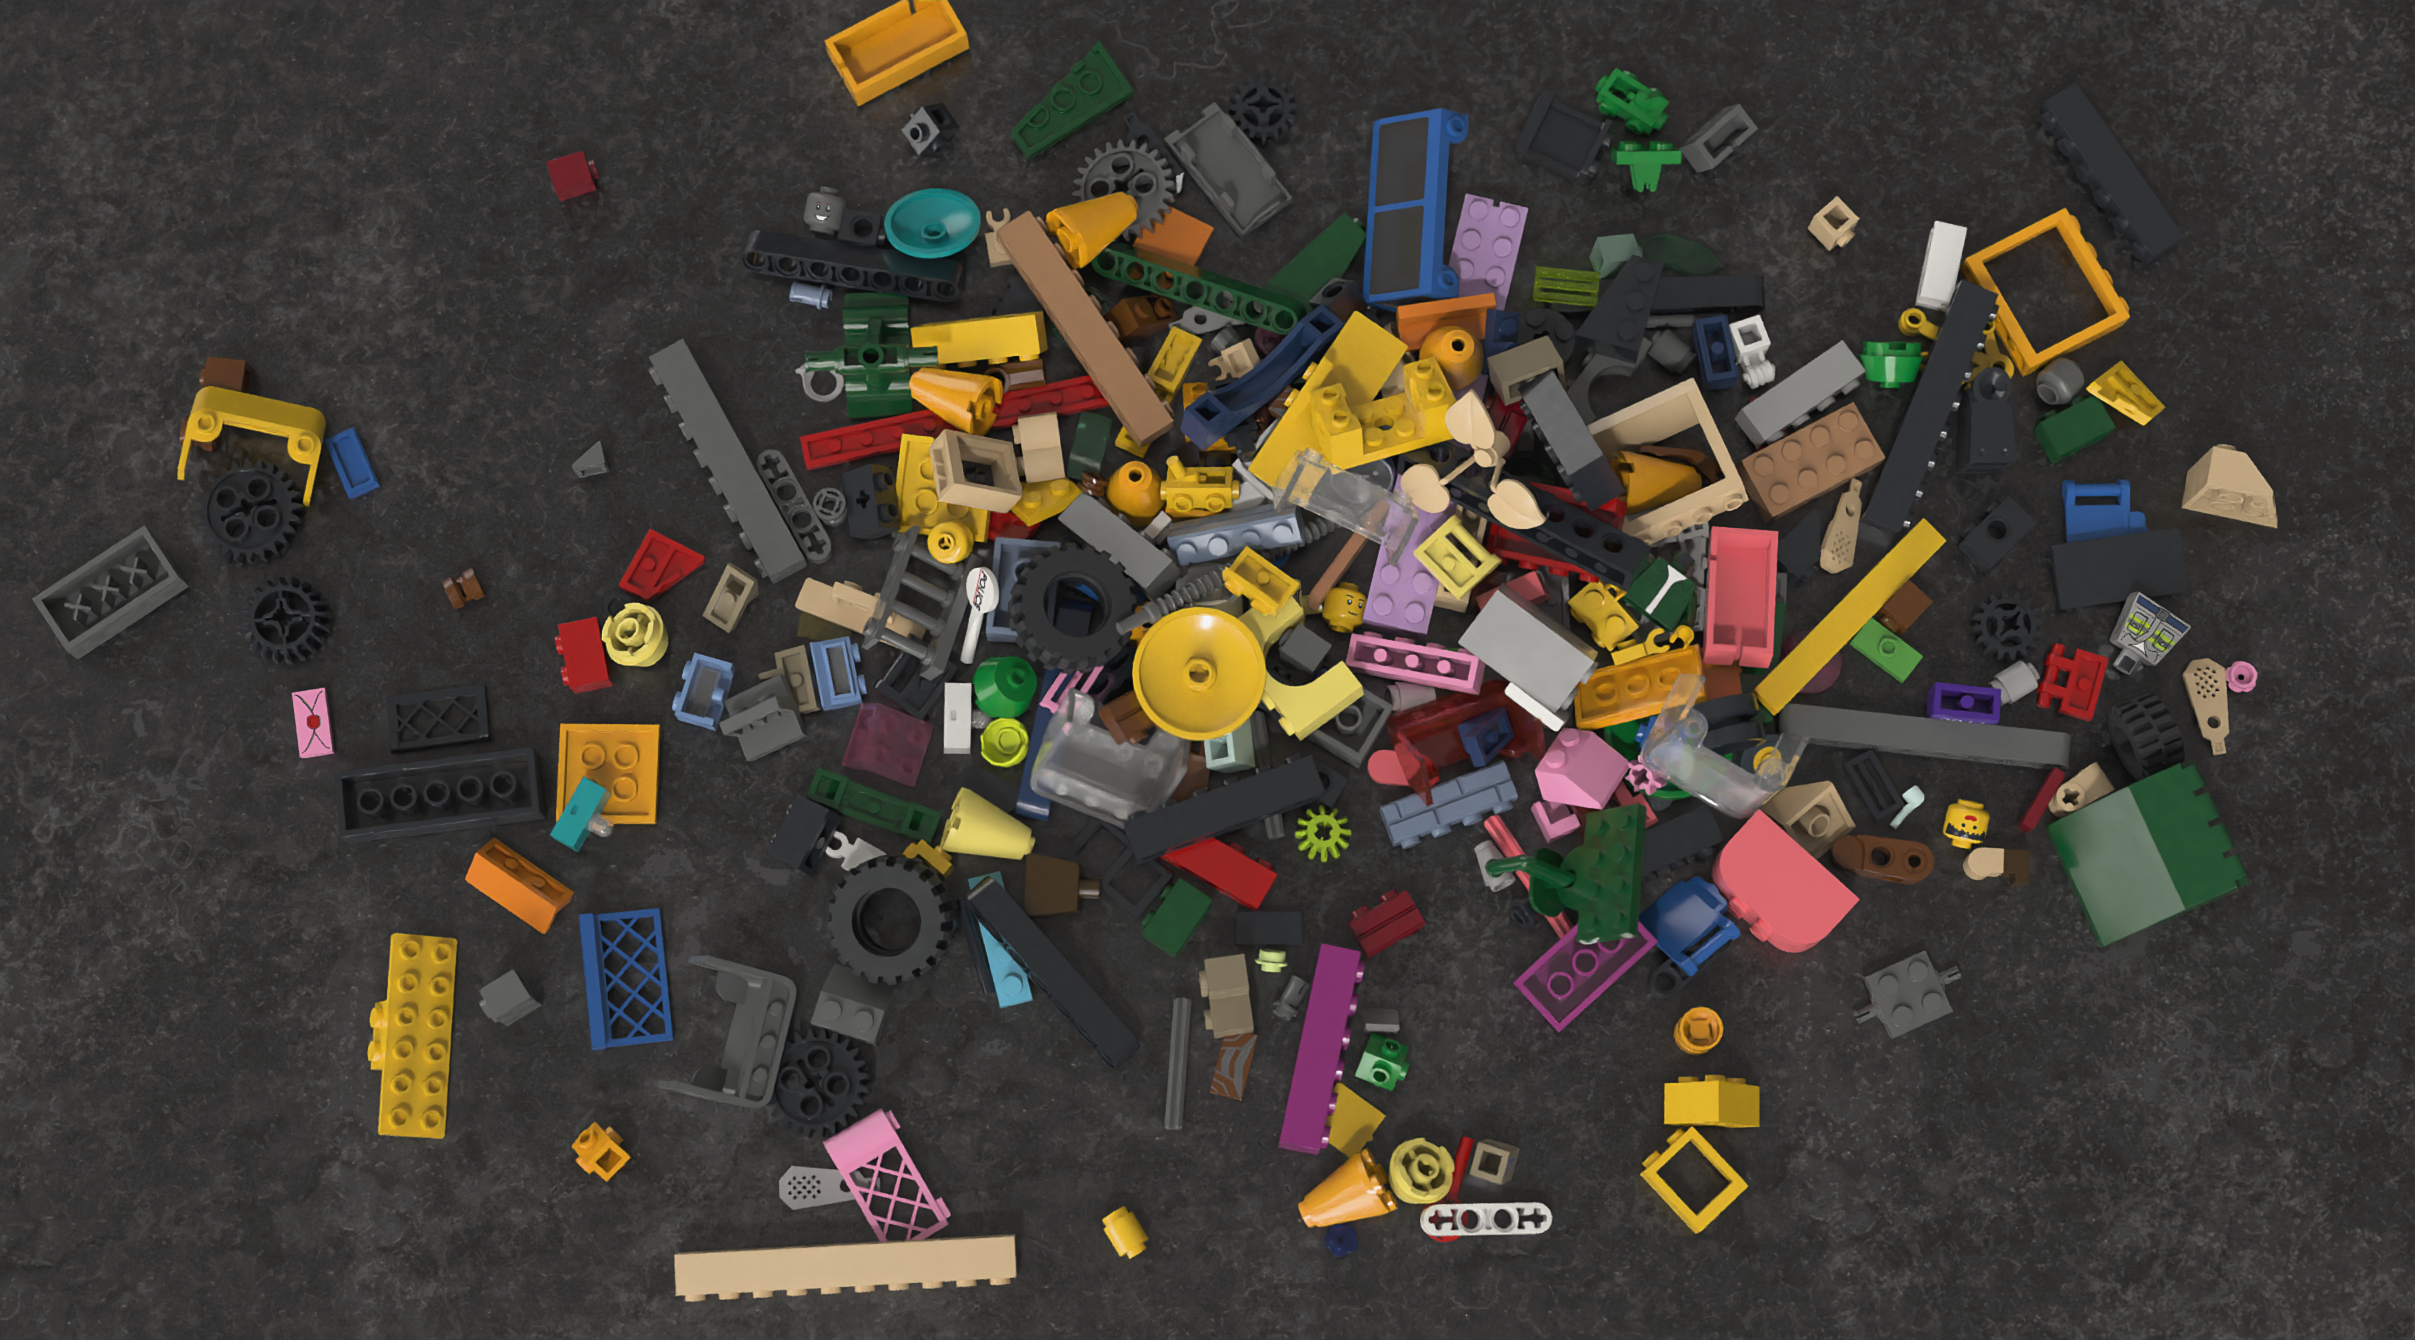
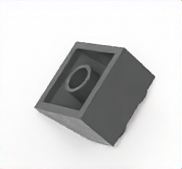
M835 963L821 990L810 1023L815 1028L826 1029L831 1033L837 1032L841 1036L878 1047L898 984L888 985L887 982L879 984L869 982V977L864 975L858 977L851 973L852 968Z

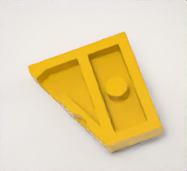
M2122 360L2086 388L2091 394L2143 426L2165 408Z
M1066 476L1065 478L1031 483L1020 482L1022 485V497L1010 510L1029 527L1065 511L1083 491Z

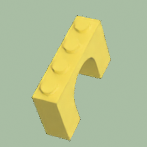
M1292 596L1276 618L1270 613L1266 616L1262 615L1252 607L1237 619L1247 626L1257 639L1262 649L1266 666V658L1271 646L1289 628L1293 629L1306 618L1303 609ZM1341 661L1315 681L1296 687L1279 683L1266 670L1265 688L1261 700L1270 711L1274 708L1282 717L1278 721L1289 736L1295 733L1298 739L1302 741L1362 697L1364 691L1360 682L1346 664Z

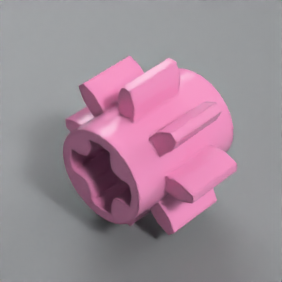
M1647 752L1638 755V760H1632L1627 763L1631 770L1625 779L1630 780L1634 786V792L1645 789L1647 795H1651L1656 792V787L1661 788L1667 784L1663 777L1669 768L1664 767L1660 761V755L1649 759Z

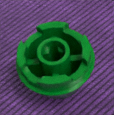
M1863 341V354H1859L1862 366L1866 370L1864 373L1867 381L1881 382L1880 387L1900 388V382H1914L1924 358L1921 355V343L1902 341Z
M993 656L984 660L979 665L973 675L971 685L974 684L975 693L978 698L975 702L986 715L992 718H1015L1022 715L1028 709L1037 687V679L1034 670L1025 660L1014 656Z

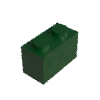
M2084 395L2079 396L2067 404L2068 409L2060 413L2054 409L2039 418L2040 423L2033 432L2052 464L2107 437L2116 428L2098 397L2093 395L2086 399Z
M1179 878L1175 885L1171 882L1167 885L1159 898L1164 902L1157 912L1151 909L1141 924L1145 928L1143 938L1175 959L1213 905L1211 898Z

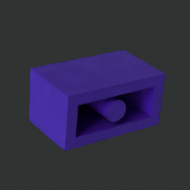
M1935 682L1928 690L1926 718L1996 725L2000 719L2001 689Z

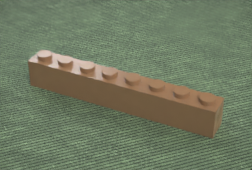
M1030 210L998 229L997 241L1136 445L1141 449L1172 429L1174 412L1166 400L1160 401L1154 393L1156 386L1147 373L1141 374L1136 366L1138 360L1129 347L1124 349L1118 340L1120 334L1111 321L1106 323L1100 314L1102 308L1094 295L1088 296L1082 288L1084 281L1075 268L1070 270L1065 263L1066 255L1057 242L1051 243L1046 235L1049 231L1043 220L1039 216L1034 218Z

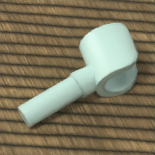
M1913 786L1902 795L1908 804L1900 810L1889 824L1894 829H1897L1906 816L1924 801V794L1918 786Z

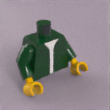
M1679 550L1670 563L1660 557L1654 560L1648 558L1646 566L1628 592L1610 583L1603 587L1604 591L1610 587L1615 589L1617 596L1613 599L1614 601L1622 599L1658 627L1664 628L1666 633L1674 631L1669 638L1671 643L1677 637H1680L1684 641L1683 649H1686L1694 639V632L1692 630L1696 621L1698 596L1694 591L1696 587L1695 582L1685 576L1695 562L1687 553Z

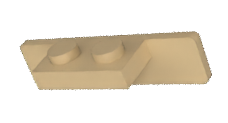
M807 578L795 606L801 611L862 634L866 621L869 617L873 616L880 593H875L874 596L862 592L863 588L850 581H845L844 584L835 581L834 586L831 587ZM890 611L885 627L905 637H908L911 633L919 639H923L926 628ZM880 640V641L883 642V643H886V644H888V645H891V644H889V643H887V642H885V641H883V640Z

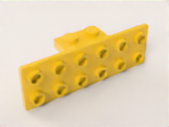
M1354 311L1320 363L1317 365L1312 361L1302 376L1307 382L1301 391L1294 388L1285 401L1284 405L1288 407V410L1248 467V471L1288 499H1297L1299 506H1301L1329 466L1312 427L1309 391L1341 383L1347 395L1349 408L1372 402L1408 349V346L1358 311Z
M402 933L391 935L387 1000L375 1003V1008L371 1011L370 1025L373 1028V1041L370 1042L368 1047V1059L371 1061V1070H382L378 1133L380 1135L441 1139L445 1136L457 940L454 938Z

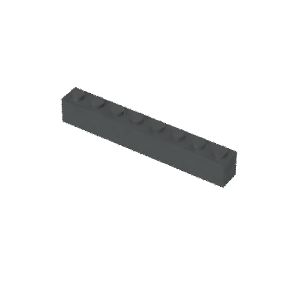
M684 339L649 356L653 367L648 369L657 386L663 384L668 394L663 396L671 413L678 411L683 419L678 425L687 441L692 438L694 439L698 449L693 452L701 467L704 468L708 465L713 476L708 478L715 493L717 495L723 493L727 499L728 504L723 507L731 522L734 523L738 520L744 530L738 534L747 551L752 548L755 550L758 559L753 562L762 578L769 576L774 584L806 567L807 563Z

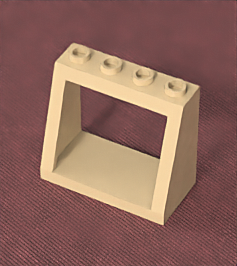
M1690 378L1587 425V428L1610 464L1612 458L1619 457L1616 454L1617 451L1635 453L1640 450L1642 445L1650 446L1700 423L1725 479L1630 522L1625 515L1622 532L1641 539L1649 546L1664 538L1675 537L1682 530L1690 526L1706 523L1713 516L1726 510L1737 509L1742 503L1749 500L1743 482L1694 378Z

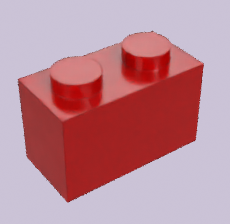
M592 617L559 624L560 635L555 636V643L558 654H564L566 666L561 667L564 685L570 686L575 694L614 686L606 644L602 641V623L599 619Z

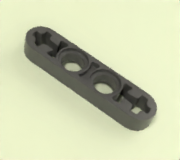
M769 449L762 452L757 459L758 471L805 557L817 564L826 562L830 559L833 552L830 538L786 459L777 450ZM768 459H772L774 462L780 461L777 464V469L783 478H779L776 481L770 469L764 470L767 467L766 461ZM791 485L796 489V495L792 500L783 501L778 497V491L782 486ZM801 512L808 513L811 516L810 525L806 528L796 527L793 524L795 515ZM814 533L819 544L826 543L822 547V554L818 555L815 551L809 552L813 549V546L807 535Z

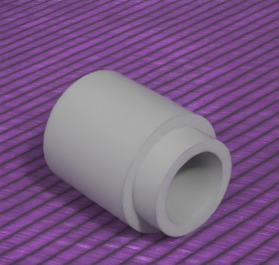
M2019 660L1993 676V681L1988 683V687L2001 689L2000 705L2003 706L2007 702L2009 704L2014 703L2038 688L2037 680L2040 677L2030 662L2025 664Z

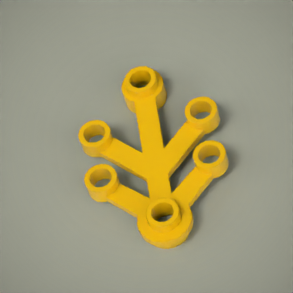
M1916 308L1904 311L1898 322L1899 329L1907 336H1916L1921 333L1934 340L1938 331V327L1926 321L1925 314ZM1916 316L1919 324H1911L1908 317ZM1995 320L1989 323L1990 330L1983 331L1987 335L1984 343L1986 354L1974 352L1971 362L1979 367L1974 368L1969 381H1963L1962 384L1969 383L1978 373L1986 368L1993 367V364H2000L2003 367V371L2011 379L2014 366L2006 355L1999 352L1993 332L1996 328ZM1923 352L1921 355L1926 358L1928 352ZM1921 363V366H1920V368H1919V371H1920V372H1921V369H1922V367H1923L1922 363Z

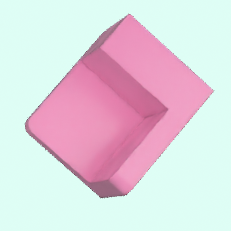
M1538 801L1531 807L1547 844L1578 831L1581 826L1576 814L1571 815L1564 803L1553 801L1541 803Z

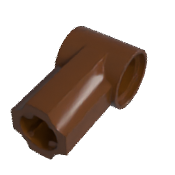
M1043 356L1028 361L1014 360L1000 364L988 363L983 372V375L999 372L1004 376L1005 381L1002 383L1003 394L1006 391L1047 385Z

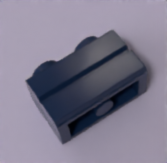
M1727 315L1695 320L1691 328V335L1695 354H1697L1696 359L1703 391L1735 386L1739 379L1737 363H1734L1736 357Z

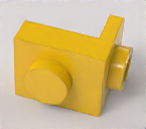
M921 840L917 845L913 842L903 852V855H906L907 858L912 859L916 857L922 859L930 867L933 866L945 880L954 870L949 862L952 857L945 850L941 849L940 846L937 845L933 849L924 840Z

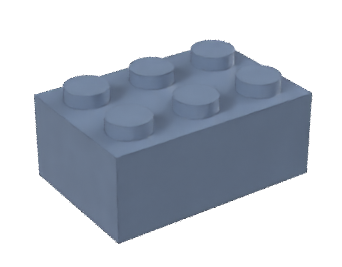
M995 538L992 573L995 575L998 583L999 601L996 608L988 612L986 636L988 641L1016 643L1015 640L1018 635L1016 631H1011L1009 621L1012 617L1011 613H1008V602L1012 597L1011 590L1013 585L1034 557L1038 554H1043L1048 548L1055 545L1061 548L1060 542ZM1058 582L1048 589L1043 600L1045 614L1054 627L1059 588Z

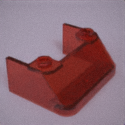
M1490 680L1481 684L1479 695L1458 691L1395 713L1387 719L1389 737L1407 783L1426 806L1433 805L1431 787L1440 778L1438 768L1470 757V754L1465 751L1458 730V725L1461 722L1498 707H1505L1514 737L1499 753L1509 758H1516L1530 751L1539 762L1547 753L1541 719L1536 718L1505 694L1504 691L1509 685L1507 682Z

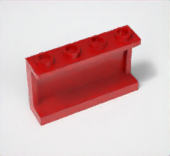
M1527 481L1529 484L1552 493L1556 498L1572 506L1579 507L1585 513L1601 521L1608 522L1622 531L1628 503L1614 498L1591 512L1585 501L1578 504L1570 489ZM1492 523L1487 546L1483 547L1491 555L1495 553L1502 560L1500 564L1507 565L1509 559L1519 561V568L1537 571L1538 566L1549 568V574L1568 578L1569 572L1580 574L1579 580L1599 583L1598 577Z

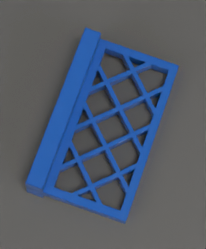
M660 909L593 915V913L579 914L592 1051L605 1050L610 1047L673 1041ZM653 917L654 931L646 940L631 929L639 918ZM632 919V921L628 925L621 921ZM615 921L624 930L611 943L601 935L600 922ZM627 932L642 943L631 958L616 947ZM654 936L656 940V948L649 943ZM602 942L609 947L604 954ZM645 947L654 952L658 959V963L650 972L634 961ZM612 950L627 961L626 965L616 976L604 966V960ZM630 965L646 976L635 991L620 980V977ZM657 969H659L660 981L653 976ZM605 974L612 979L608 986L606 985ZM649 979L661 988V996L654 1005H651L638 994ZM615 983L631 994L620 1009L608 1001L607 993ZM634 997L649 1009L638 1024L623 1013ZM661 1001L663 1013L656 1009L657 1006L661 1003ZM609 1008L612 1009V1010L616 1013V1014L611 1018V1020H610V1015H609ZM652 1012L664 1020L665 1034L651 1035L641 1027ZM619 1016L634 1027L626 1038L612 1039L611 1025ZM637 1031L641 1032L644 1035L633 1037Z

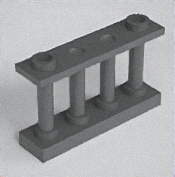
M914 525L905 533L900 532L894 541L892 549L896 552L873 616L869 617L864 625L862 634L865 635L862 648L868 650L877 642L883 640L920 658L923 666L919 675L931 681L945 670L969 600L966 590L967 577L970 571L980 567L982 558L971 553L966 559L957 563L945 564L939 562L932 557L927 548L915 543L920 527ZM910 555L950 574L949 578L952 579L950 588L944 590L905 571ZM900 583L940 602V606L943 607L940 617L934 618L895 599ZM890 611L930 630V634L933 635L930 645L925 647L885 627Z

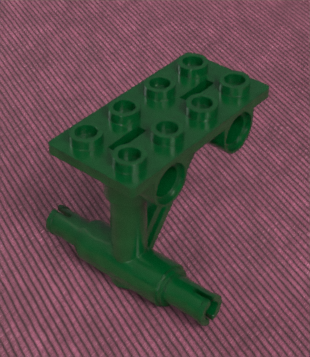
M883 292L845 294L843 325L846 345L835 347L834 351H805L806 373L813 371H836V374L845 375L848 417L850 419L895 417L913 413L912 395L909 389V381L912 376L911 367H938V346L911 347L909 296Z

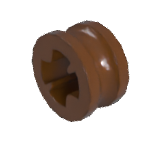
M1083 470L1081 474L1083 481L1078 482L1077 487L1088 494L1104 497L1105 491L1103 487L1108 486L1109 479L1100 474Z

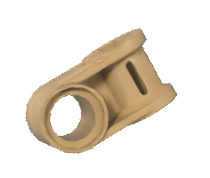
M2095 762L2061 785L2048 804V807L2055 816L2064 818L2099 801L2114 791L2115 788L2099 764ZM2069 797L2072 802L2065 804L2062 799Z

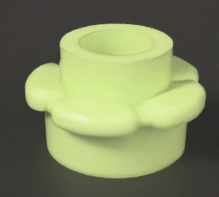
M1260 949L1259 959H1255L1256 963L1262 964L1261 970L1267 972H1281V967L1288 965L1287 961H1285L1286 952L1281 950Z

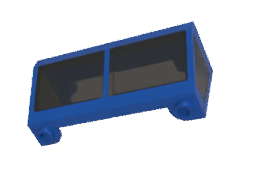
M1440 108L1383 118L1373 123L1363 298L1369 307L1396 313L1398 306L1459 298V277L1453 268L1443 264L1449 143L1457 144L1465 140L1468 134V115Z

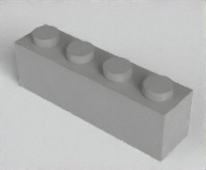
M1842 340L1742 408L1734 419L1757 449L1766 443L1770 446L1786 436L1783 431L1793 426L1796 430L1809 421L1811 418L1808 414L1815 409L1822 412L1836 401L1833 397L1840 392L1847 395L1861 384L1859 378L1866 370Z

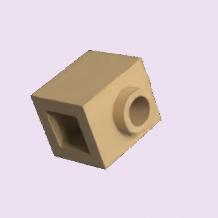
M1836 196L1813 217L1808 229L1830 251L1837 244L1843 247L1855 236L1853 230L1859 218Z

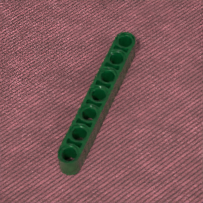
M1112 241L1092 260L1093 269L1102 276L1278 334H1289L1297 323L1307 315L1305 306L1296 299L1119 241ZM1106 252L1113 255L1115 265L1108 262ZM1135 262H1139L1144 267V274L1136 270ZM1165 271L1171 273L1174 278V284L1166 280ZM1194 281L1199 282L1203 286L1204 294L1197 292L1194 287ZM1224 291L1229 292L1233 296V304L1226 301ZM1253 301L1261 303L1264 309L1263 313L1256 311ZM1283 311H1288L1292 314L1294 323H1289L1285 320Z

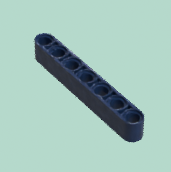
M1062 597L1055 628L1061 633L1072 637L1088 636L1095 604ZM1054 668L1052 671L1046 669L1015 811V815L1043 821L1049 820L1071 721L1070 717L1068 722H1065L1061 716L1053 714L1049 708H1044L1040 705V702L1060 674L1061 669ZM1077 671L1066 675L1051 701L1054 703L1058 701ZM1079 681L1062 705V708L1066 711L1076 697Z

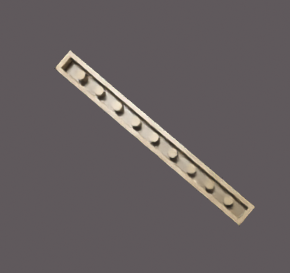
M1016 1234L678 1252L674 1255L676 1296L685 1295V1301L706 1300L705 1294H719V1299L721 1300L740 1298L739 1292H753V1298L772 1297L775 1290H787V1296L807 1295V1289L821 1288V1294L841 1293V1287L855 1286V1292L875 1291V1285L888 1284L889 1290L909 1289V1283H922V1288L943 1287V1281H956L957 1287L977 1285L976 1280L990 1279V1285L1010 1284V1278L1017 1277Z

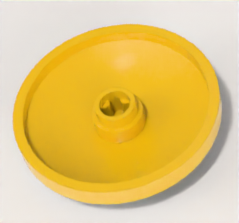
M1207 607L1181 609L1155 623L1147 631L1137 648L1132 671L1137 699L1150 720L1173 736L1194 741L1217 739L1241 727L1257 709L1266 681L1264 656L1253 633L1234 616L1218 609Z

